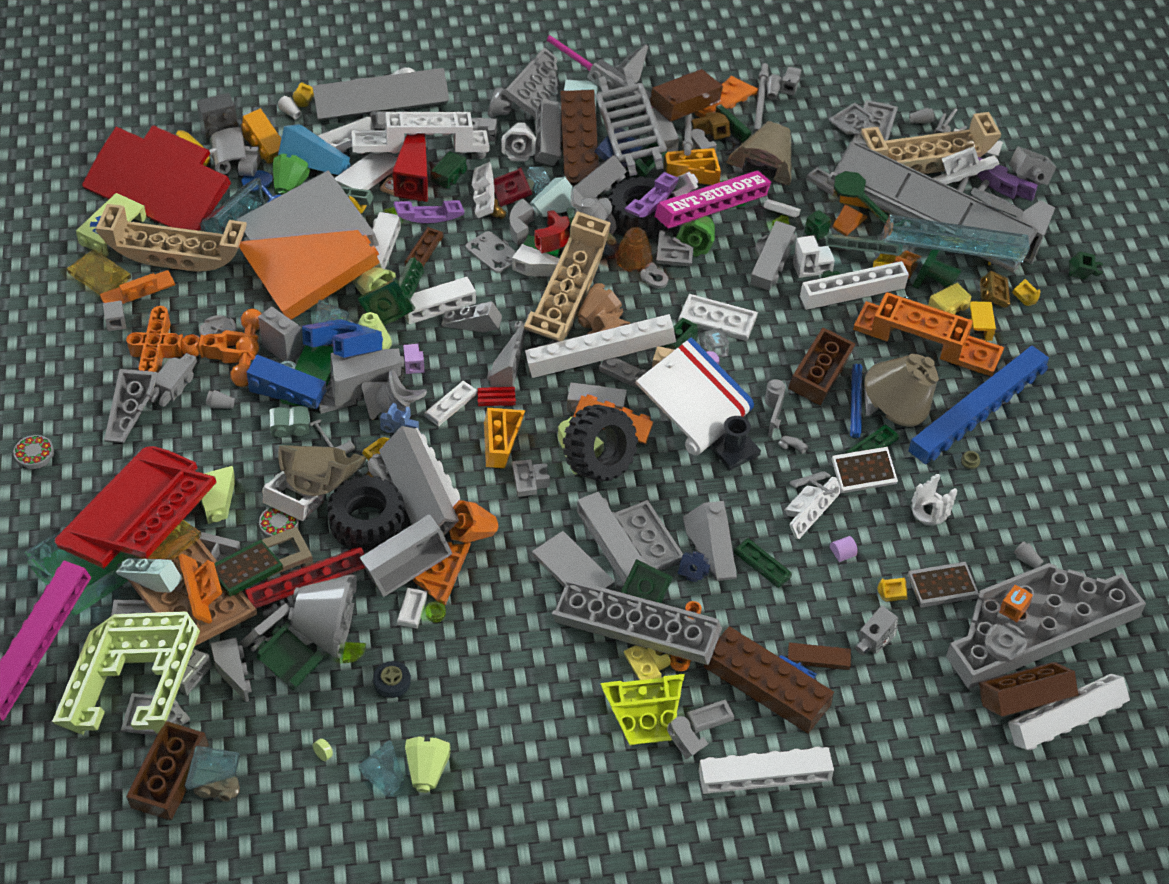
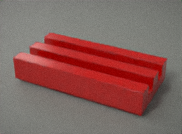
M515 387L477 388L478 406L516 405Z

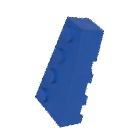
M256 355L247 370L249 392L287 400L288 402L314 409L318 408L327 392L326 381L260 355Z

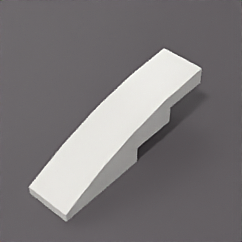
M490 162L474 169L471 184L475 190L473 199L476 203L475 214L478 218L494 211V182Z

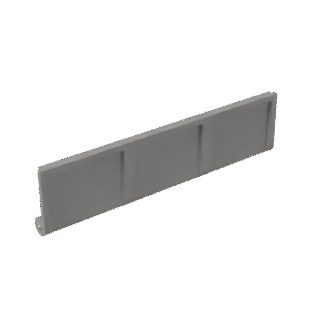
M855 141L850 142L835 171L831 172L827 179V184L834 187L835 176L844 171L859 173L866 180L864 193L881 210L900 219L908 217L912 221V225L1012 273H1015L1019 268L1020 262L1038 232L1035 226Z

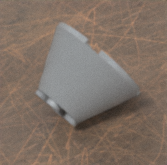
M350 574L300 588L296 587L293 600L296 601L295 607H291L288 619L291 620L290 626L335 658L341 657L338 651L339 649H344L354 609L352 598L353 593H356V575Z

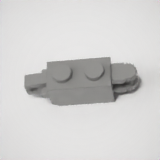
M186 353L181 359H169L157 374L154 391L149 401L154 403L161 397L159 404L164 407L169 401H174L177 396L181 395L184 387L193 379L192 369L197 362L196 356Z

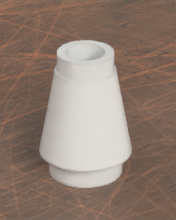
M283 96L278 101L279 109L294 119H298L301 116L302 112L291 97Z

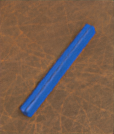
M855 363L852 368L850 436L852 438H859L861 436L862 365Z

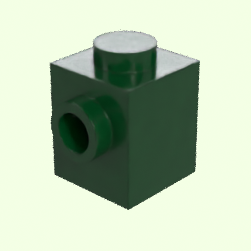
M817 210L807 217L804 233L808 236H814L816 242L829 234L831 218Z

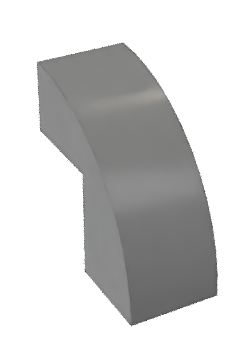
M524 199L516 203L510 213V235L517 246L525 242L528 236V226L526 225L534 221V208Z

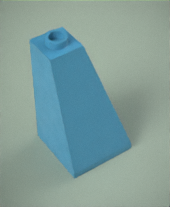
M299 124L284 126L278 155L283 153L287 154L286 157L290 158L291 155H296L308 163V168L324 172L329 170L330 173L336 175L350 168V157Z

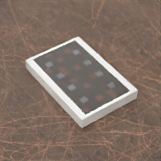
M888 447L835 455L831 458L841 493L894 485L898 482Z

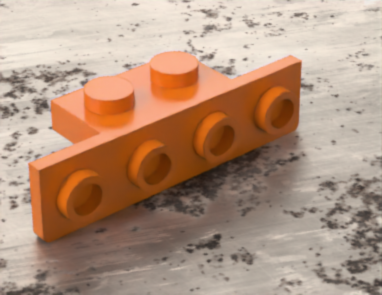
M166 270L155 275L152 273L121 284L118 288L101 293L100 297L103 303L122 301V304L172 287L175 285V282L169 271Z
M180 554L178 556L180 568L182 569L192 614L197 620L210 624L212 618L208 605L222 594L214 562L207 560L198 568L195 559Z

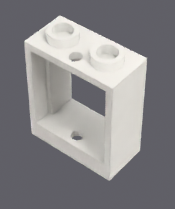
M282 471L272 481L264 485L262 490L263 503L303 521L324 502L325 494L308 496L299 493L286 481L287 477L284 471ZM288 488L304 497L298 501L281 492Z

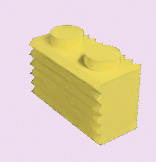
M956 283L931 295L928 306L955 315L960 310L965 311L968 309L972 296L961 285Z

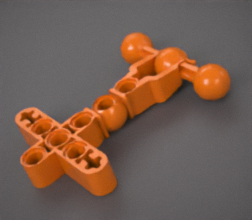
M156 306L151 311L147 332H135L127 336L126 341L129 353L133 357H141L139 371L157 372V374L161 370L163 358L183 357V354L185 355L186 353L196 357L201 355V358L222 360L223 363L239 362L231 370L230 377L236 386L245 387L248 386L247 370L250 367V362L255 359L259 351V343L257 342L259 337L255 334L260 329L258 316L262 313L253 308L243 312L241 324L245 328L244 333L225 330L222 334H207L200 337L190 334L183 338V334L169 333L170 318L168 310L164 306ZM236 345V349L227 348L228 346Z

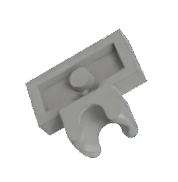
M531 460L512 461L518 497L537 495V489L550 486L547 464H535L532 466Z

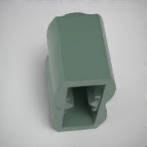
M295 406L289 409L278 407L269 410L271 436L281 438L288 435L303 436L309 434L308 407Z

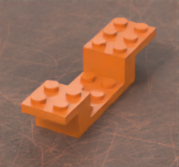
M888 292L885 293L880 306L865 302L853 328L855 331L888 341L893 329L896 328L943 344L941 360L991 377L1004 350L1002 346L969 336L973 320Z

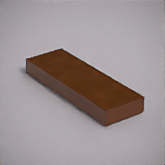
M427 227L406 258L405 266L411 258L415 257L424 267L443 238V232Z
M789 642L788 659L797 664L800 662L801 665L850 670L851 649Z

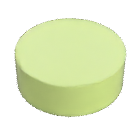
M319 739L313 743V749L321 760L327 761L333 756L332 748L326 740Z

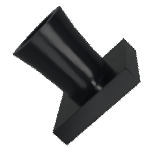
M742 416L727 418L724 422L725 433L709 446L729 471L761 455L760 448L748 436L751 424Z

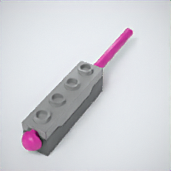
M551 35L548 36L546 41L589 70L587 78L599 87V78L604 76L609 90L627 86L625 75L603 59L591 64ZM639 90L629 93L616 95L614 97L617 99H621L637 95L640 93ZM646 90L648 99L650 101L651 93ZM641 100L625 105H627L628 107H634L642 105L643 101Z

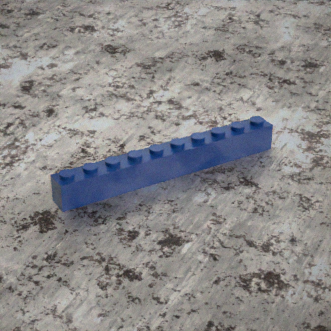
M1030 346L912 438L908 452L925 465L931 460H936L942 451H947L952 443L956 440H961L967 431H972L980 421H985L991 412H996L1004 402H1009L1015 393H1020L1024 386L1028 383L1031 384L1039 374L1043 375L1048 368L1049 357L1035 347Z

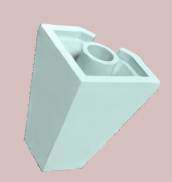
M565 177L554 178L529 204L534 208V214L539 217H546L547 211L554 210L557 214L567 211L566 208L573 207L571 205V191L574 188Z

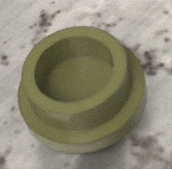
M967 451L961 457V464L968 469H975L980 465L979 455L974 451Z

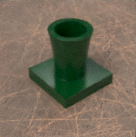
M935 243L912 285L913 287L919 289L925 276L933 279L944 288L953 286L961 269L936 259L943 246L942 244Z

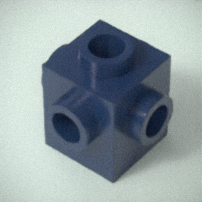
M693 551V554L685 552L681 559L678 574L686 576V579L689 581L698 582V580H702L704 576H708L710 571L709 558L704 557L705 554Z

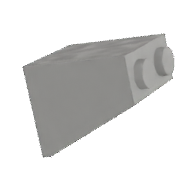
M272 306L258 316L262 346L283 362H293L301 356L305 345L303 344L302 328Z

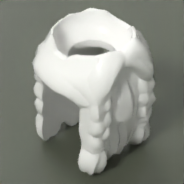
M939 474L932 476L931 481H927L923 485L920 483L916 487L912 499L913 515L925 526H934L945 521L951 515L954 500L956 499V488L943 497L935 492L940 479ZM925 505L933 506L931 515L923 510Z

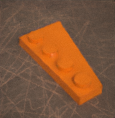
M730 76L722 84L723 90L720 102L696 111L695 115L706 117L705 113L715 112L716 106L722 104L726 109H731L735 107L736 103L748 100V97L751 95H757L758 88Z

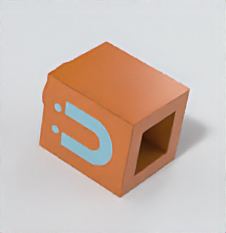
M1014 585L1004 598L999 613L1018 622L1029 607L1033 594L1024 588Z

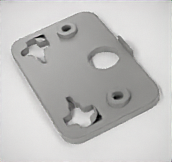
M486 231L466 244V249L495 273H500L512 266V257L516 251L505 240L499 239L492 232ZM472 244H473V245H478V249H476V248L471 249V248H472L471 245H472ZM502 245L504 249L498 251L495 249V246ZM494 263H497V264H500V263H501V267H502V268H499V267H496V268H495V264H494Z

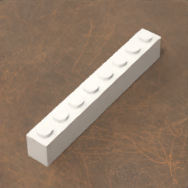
M670 314L528 349L525 352L531 376L535 378L674 343L676 339Z

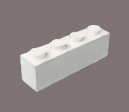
M379 212L377 219L373 221V231L379 243L375 248L379 253L377 258L380 261L373 268H386L401 228L398 215Z
M464 277L416 292L411 298L415 310L404 317L410 325L444 314L449 310L476 304V291L468 277Z

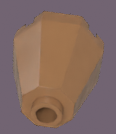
M602 283L594 284L590 288L577 314L578 322L583 327L592 328L594 316L600 313L604 306L606 313H611L614 310L615 313L623 311L620 308L622 306L620 300L612 290H604L605 285Z

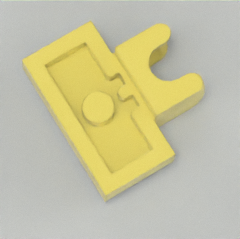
M638 645L624 651L626 659L639 680L662 678L660 670L668 667L671 663L668 654L659 656L663 652L649 648L646 650L645 647Z

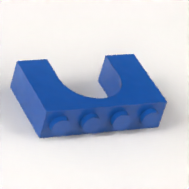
M342 319L302 326L304 345L318 347L333 344L334 354L344 358L382 350V331Z

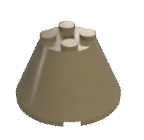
M910 354L873 365L866 373L865 389L876 409L879 407L887 414L885 417L896 424L908 427L921 424L929 415L936 384L939 380L933 359L930 357L925 358L918 354Z

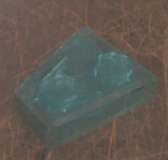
M319 300L314 324L336 319L347 321L350 318L349 312Z

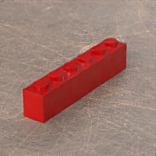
M356 547L250 586L243 590V593L255 608L293 595L296 587L300 588L342 577L364 569L365 567L360 559L364 552L362 547Z

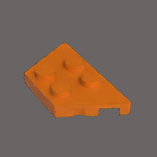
M447 542L453 554L413 578V581L423 590L427 591L441 605L445 606L471 546V542L452 545V542Z

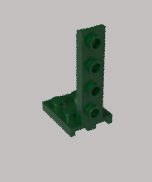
M413 257L407 262L399 281L394 278L360 296L358 300L365 311L377 314L384 326L413 312L415 306L411 302V298L424 273L423 265Z

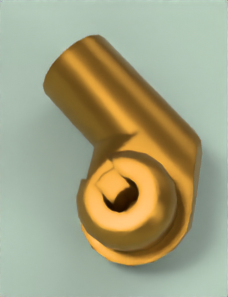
M494 199V211L490 215L495 218L504 219L506 211L499 207L498 200Z

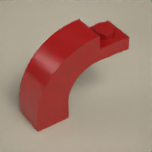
M554 210L547 211V228L535 230V247L541 253L560 249L567 244L570 237V221L568 216L561 217Z

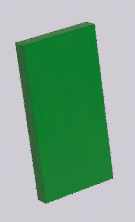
M305 345L295 370L326 381L327 387L330 380L331 353H334L333 347L324 345L310 347ZM280 399L282 404L303 406Z

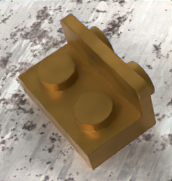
M993 271L983 276L980 280L981 302H993L996 305L1007 308L1010 305L1008 278Z

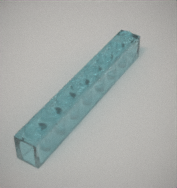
M889 215L884 226V242L1017 262H1023L1030 249L1029 237L1025 234Z

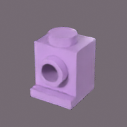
M418 344L403 345L406 374L424 373L423 351H419Z

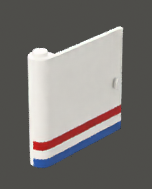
M692 337L635 382L688 437L685 446L686 450L692 455H699L725 433L724 422L727 418L731 416L744 417L754 407L752 398Z

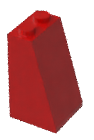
M407 133L392 171L394 197L428 202L425 133H417L416 135H409Z

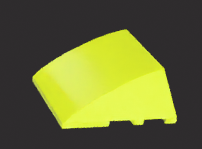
M684 674L628 682L600 683L629 745L672 740L667 731V726L677 717Z

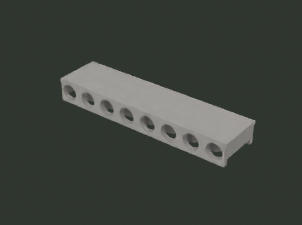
M444 68L312 86L318 121L367 115L372 111L389 112L447 104L449 101Z
M569 578L566 579V586L556 610L552 612L556 623L709 665L722 631L719 619Z

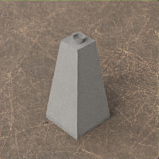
M1041 200L1025 210L1022 217L1016 216V218L1038 229L1022 259L1030 264L1033 263L1055 210V207Z
M399 348L383 349L345 358L331 353L330 379L334 406H340L362 395L361 386L363 382H387L390 370H395L397 376H400L401 367H404V357L400 356Z

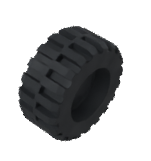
M631 177L629 180H622L620 184H616L610 191L608 200L612 205L611 214L616 221L617 228L615 232L619 235L622 234L623 237L627 239L629 237L635 241L637 239L647 241L649 238L651 240L657 238L659 230L665 232L669 229L655 217L656 210L645 217H638L625 211V208L634 199L639 201L655 187L653 178ZM672 193L670 194V196H669L667 199L673 198Z
M603 405L586 406L575 414L576 417L570 419V425L564 431L566 436L563 438V444H565L563 453L567 456L565 458L568 465H571L570 468L582 477L597 481H612L614 478L620 477L622 475L621 472L625 473L629 468L628 465L632 464L634 460V453L637 452L636 443H638V437L635 436V433H637L636 428L632 425L633 421L631 418L627 417V414L619 409ZM604 428L607 436L606 446L602 454L596 458L594 442L597 434Z
M364 475L361 478L356 476L350 481H344L342 486L336 487L334 493L329 497L327 510L331 533L341 545L344 546L346 544V548L362 547L363 552L364 550L371 551L400 533L404 528L405 514L402 494L395 485H391V482L386 479L381 480V477L374 476L373 478L369 475ZM363 507H374L382 511L379 516L369 520H360L350 516L352 512Z

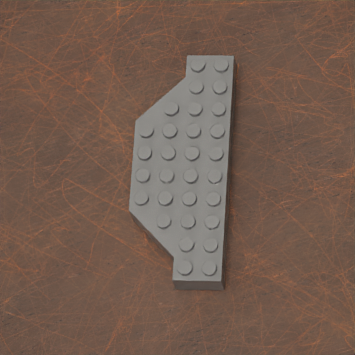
M1048 563L980 590L968 635L950 643L946 658L967 688L970 689L979 685L981 681L996 678L1140 618L1146 603L1122 573L1106 580L1101 578L1095 580L1085 577L1084 573L1070 569L1068 571L1056 568L1057 565ZM1014 585L1024 588L1033 594L1029 607L1018 622L999 613L1004 598ZM998 623L999 625L1010 623L1020 628L1024 632L1027 642L1024 655L1018 660L1011 662L994 658L985 647V636L990 627Z

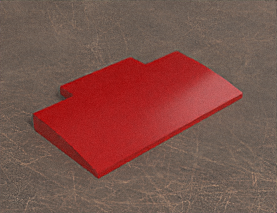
M152 125L144 139L119 127H115L96 157L82 187L106 199H110L118 193L144 205L147 218L167 227L200 231L207 221L205 219L211 215L231 185V181L226 175L203 165L210 155L208 149Z

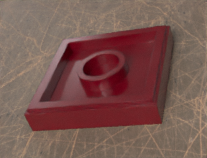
M522 168L493 179L494 192L500 207L532 195Z

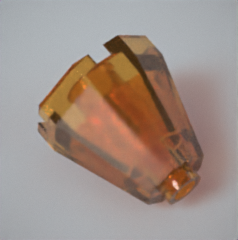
M631 228L626 232L618 246L617 264L627 272H633V269L641 272L647 264L652 263V248L644 230L641 228Z

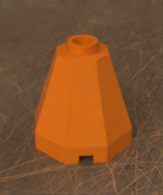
M459 500L453 506L459 521L449 531L452 540L468 543L492 537L497 532L498 521L496 517L478 504Z

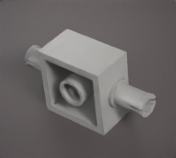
M1017 146L1009 163L1013 169L1012 171L1017 173V177L1024 180L1027 178L1032 179V182L1037 185L1042 183L1048 185L1057 167L1048 157Z

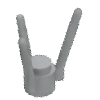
M956 108L944 124L946 113L943 114L937 128L933 132L934 134L950 132L951 128L948 123L957 112ZM963 126L958 130H965L967 126Z

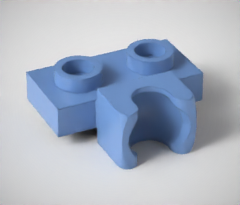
M393 403L388 413L382 412L380 427L382 431L395 434L401 426L418 428L419 430V421L409 419L411 416L409 407H406L405 411H400L397 405Z

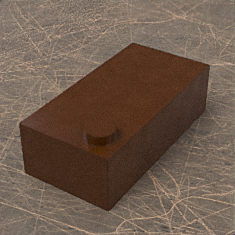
M703 69L653 87L650 104L671 122L719 103L723 85Z
M823 327L793 374L788 389L821 406L849 360L855 343Z
M1056 662L979 682L982 706L1001 717L1078 696L1075 671Z
M166 721L156 736L126 796L132 809L172 821L197 770L199 762L209 745L205 733Z

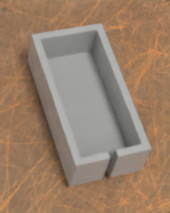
M429 514L364 554L360 559L374 585L382 596L385 597L453 553L440 527Z

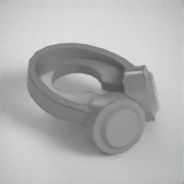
M654 263L647 264L645 269L641 271L642 281H645L651 287L657 289L666 287L668 276L663 271L657 269ZM650 275L661 276L663 280L660 282L654 281Z

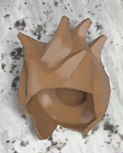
M604 306L602 311L594 316L592 320L593 330L587 334L628 325L630 322L619 319L624 311L615 313L614 310L611 313H606Z

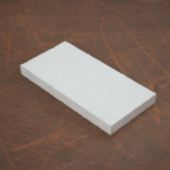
M371 152L335 177V180L340 187L369 190L392 173L398 157L386 152L380 154Z
M689 294L678 321L683 317L697 324V328L748 341L758 312Z

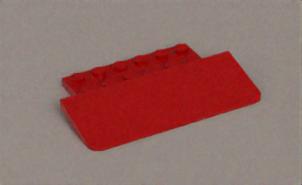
M154 446L143 448L56 537V546L103 569L120 551L147 559L217 483L216 477L196 472L198 469L196 462L169 450Z

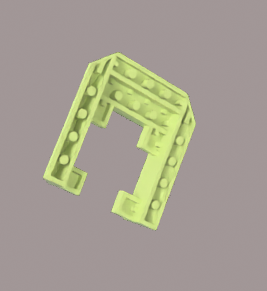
M187 612L114 614L90 631L52 722L84 735L85 730H98L105 712L101 707H95L107 676H119L124 663L155 662L152 671L155 675H162L151 706H138L131 726L134 730H154L158 734L167 721L200 632Z

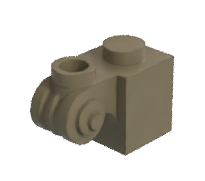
M200 760L192 782L195 794L203 798H216L218 796L220 800L229 802L231 798L239 794L240 787L238 779L233 775H229L222 780L224 773L221 764Z

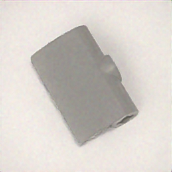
M240 127L220 130L211 136L212 149H210V154L214 160L217 172L226 174L230 171L231 160L246 159L243 132Z

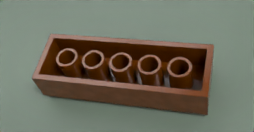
M594 90L560 91L564 177L572 187L599 167L598 155L594 152L598 147Z
M730 626L718 638L709 665L704 664V668L807 734L811 732L832 704L834 691Z

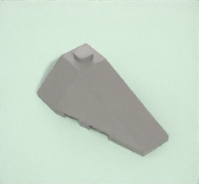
M647 44L633 51L623 60L624 62L615 67L623 74L625 71L631 70L633 80L636 83L641 76L648 49Z
M521 324L494 361L492 370L488 371L487 380L490 381V387H514L525 340L524 324Z
M119 370L104 438L105 441L125 442L154 391L157 372Z
M724 501L703 503L683 516L686 535L695 544L697 552L705 554L704 557L709 558L710 572L716 581L736 579V569Z

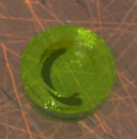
M438 601L429 603L425 608L426 618L431 622L442 621L446 616L444 604Z

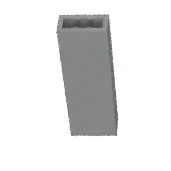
M401 426L379 452L394 485L402 494L404 507L412 525L430 514L445 536L459 519L417 430Z

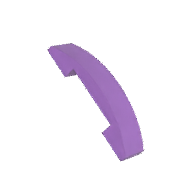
M664 172L655 180V187L639 201L634 199L625 208V211L638 217H645L657 210L658 203L670 196L679 178Z
M460 200L443 201L442 206L414 207L411 201L394 202V207L399 217L417 223L443 222L464 215V209Z

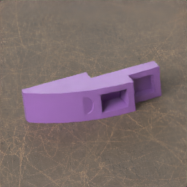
M997 165L993 169L984 170L977 174V177L982 181L986 179L990 182L989 187L1012 199L1017 195L1032 201L1035 197L1038 185L1008 174V168Z

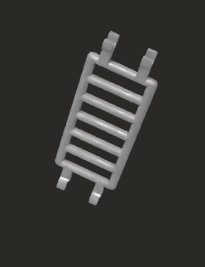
M631 70L624 72L627 86L609 90L605 76L600 77L599 82L602 92L597 93L595 98L615 157L619 162L626 161L629 174L633 176L637 175L633 159L652 155L656 169L664 168L660 153L665 152L667 148L644 85L642 83L635 84ZM639 90L640 93L637 95L616 99L608 102L603 101V98H608ZM643 101L642 105L607 112L608 108ZM642 111L647 113V115L611 123L610 121L612 118ZM650 121L651 124L619 133H614L613 130ZM654 132L655 135L621 144L617 142L619 139ZM655 142L658 143L657 147L624 155L621 153L622 150Z

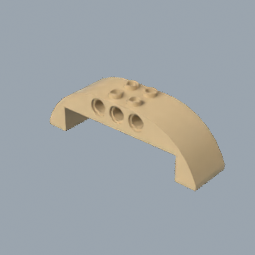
M989 112L973 114L970 129L885 141L878 127L861 130L868 148L923 174L945 171L942 158L971 147H975L977 156L980 158L995 145L1001 136Z
M106 204L97 224L96 232L115 251L134 261L152 266L187 271H209L218 269L233 259L242 240L247 222L229 220L224 234L129 222L127 221L124 206Z
M578 211L576 212L571 223L569 240L536 311H531L524 325L525 330L559 342L565 339L574 324L596 274L607 241L610 222Z

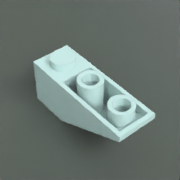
M128 558L123 561L122 566L116 571L118 575L156 592L171 593L183 579L172 560Z

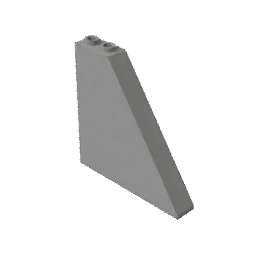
M329 170L236 219L237 221L247 222L243 234L245 236L244 241L359 230L362 236L366 234L371 242L369 244L370 247L379 245L374 231Z

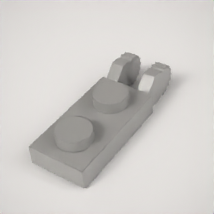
M615 357L603 360L599 365L600 372L639 389L641 388L635 382L647 373L646 370H640Z

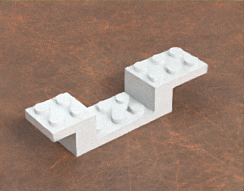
M385 112V131H351L352 151L359 154L365 152L377 154L382 152L399 153L404 143V133L409 135H416L417 133H425L427 135L442 133L450 135L453 133L455 152H489L486 130H473L470 112Z

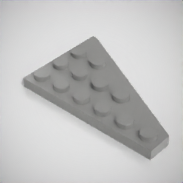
M543 48L503 93L509 100L521 107L522 110L533 116L535 120L536 107L542 98L558 102L556 97L558 95V78L556 77L557 57Z

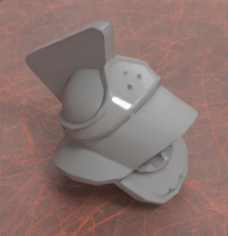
M573 189L571 191V205L575 207V214L578 211L610 222L609 233L613 235L617 227L616 221L611 214V202L607 198L599 200L596 198H584L576 189Z
M395 370L389 371L387 382H363L361 386L369 417L372 420L380 412L388 413L393 403L397 405L400 411H405V408L409 407L412 402L424 398L427 394L426 389H405Z

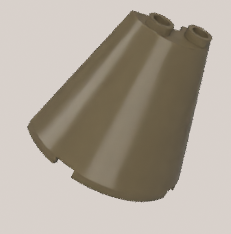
M771 121L766 122L765 125L730 154L726 163L743 168L746 157L777 168L774 181L790 186V129Z
M279 445L278 450L280 469L284 471L287 477L286 481L293 489L308 496H320L333 491L357 470L361 469L366 460V457L353 454L349 458L346 456L345 450L335 447Z

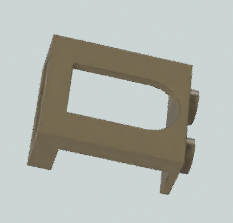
M297 527L262 540L268 548L291 540L297 552L280 559L279 561L283 564V570L275 574L301 564L304 566L313 564L312 555Z

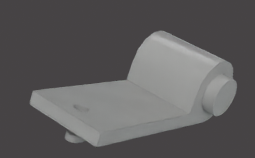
M776 379L768 382L765 395L766 405L775 409L768 437L771 438L774 429H779L781 423L778 417L783 405L786 387L782 381Z

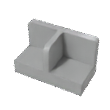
M204 532L199 537L217 561L241 550L239 541Z

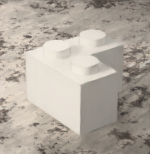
M814 236L797 238L793 265L799 278L821 275L823 271L827 270L833 272L835 260L829 246L818 247Z

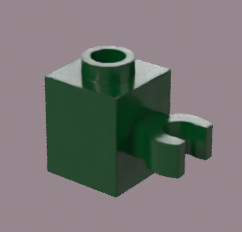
M1079 251L1069 260V276L1084 280L1091 274L1099 277L1103 274V271H1099L1097 268L1103 266V263L1095 262L1094 254Z

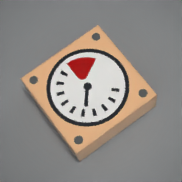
M388 177L380 187L382 192L394 195L393 178Z

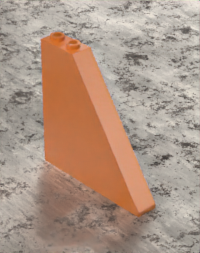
M359 230L241 241L239 245L240 250L282 313L291 320L380 263L377 258L379 255L374 245L370 247L369 244L371 242L366 234L362 236Z

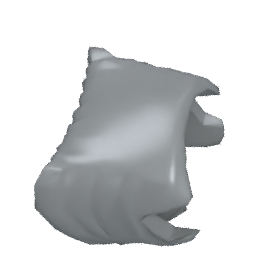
M498 87L493 91L487 113L488 117L510 114L513 101L503 94L506 89Z

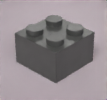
M229 93L196 101L200 126L206 139L211 138L215 132L238 127L235 104Z

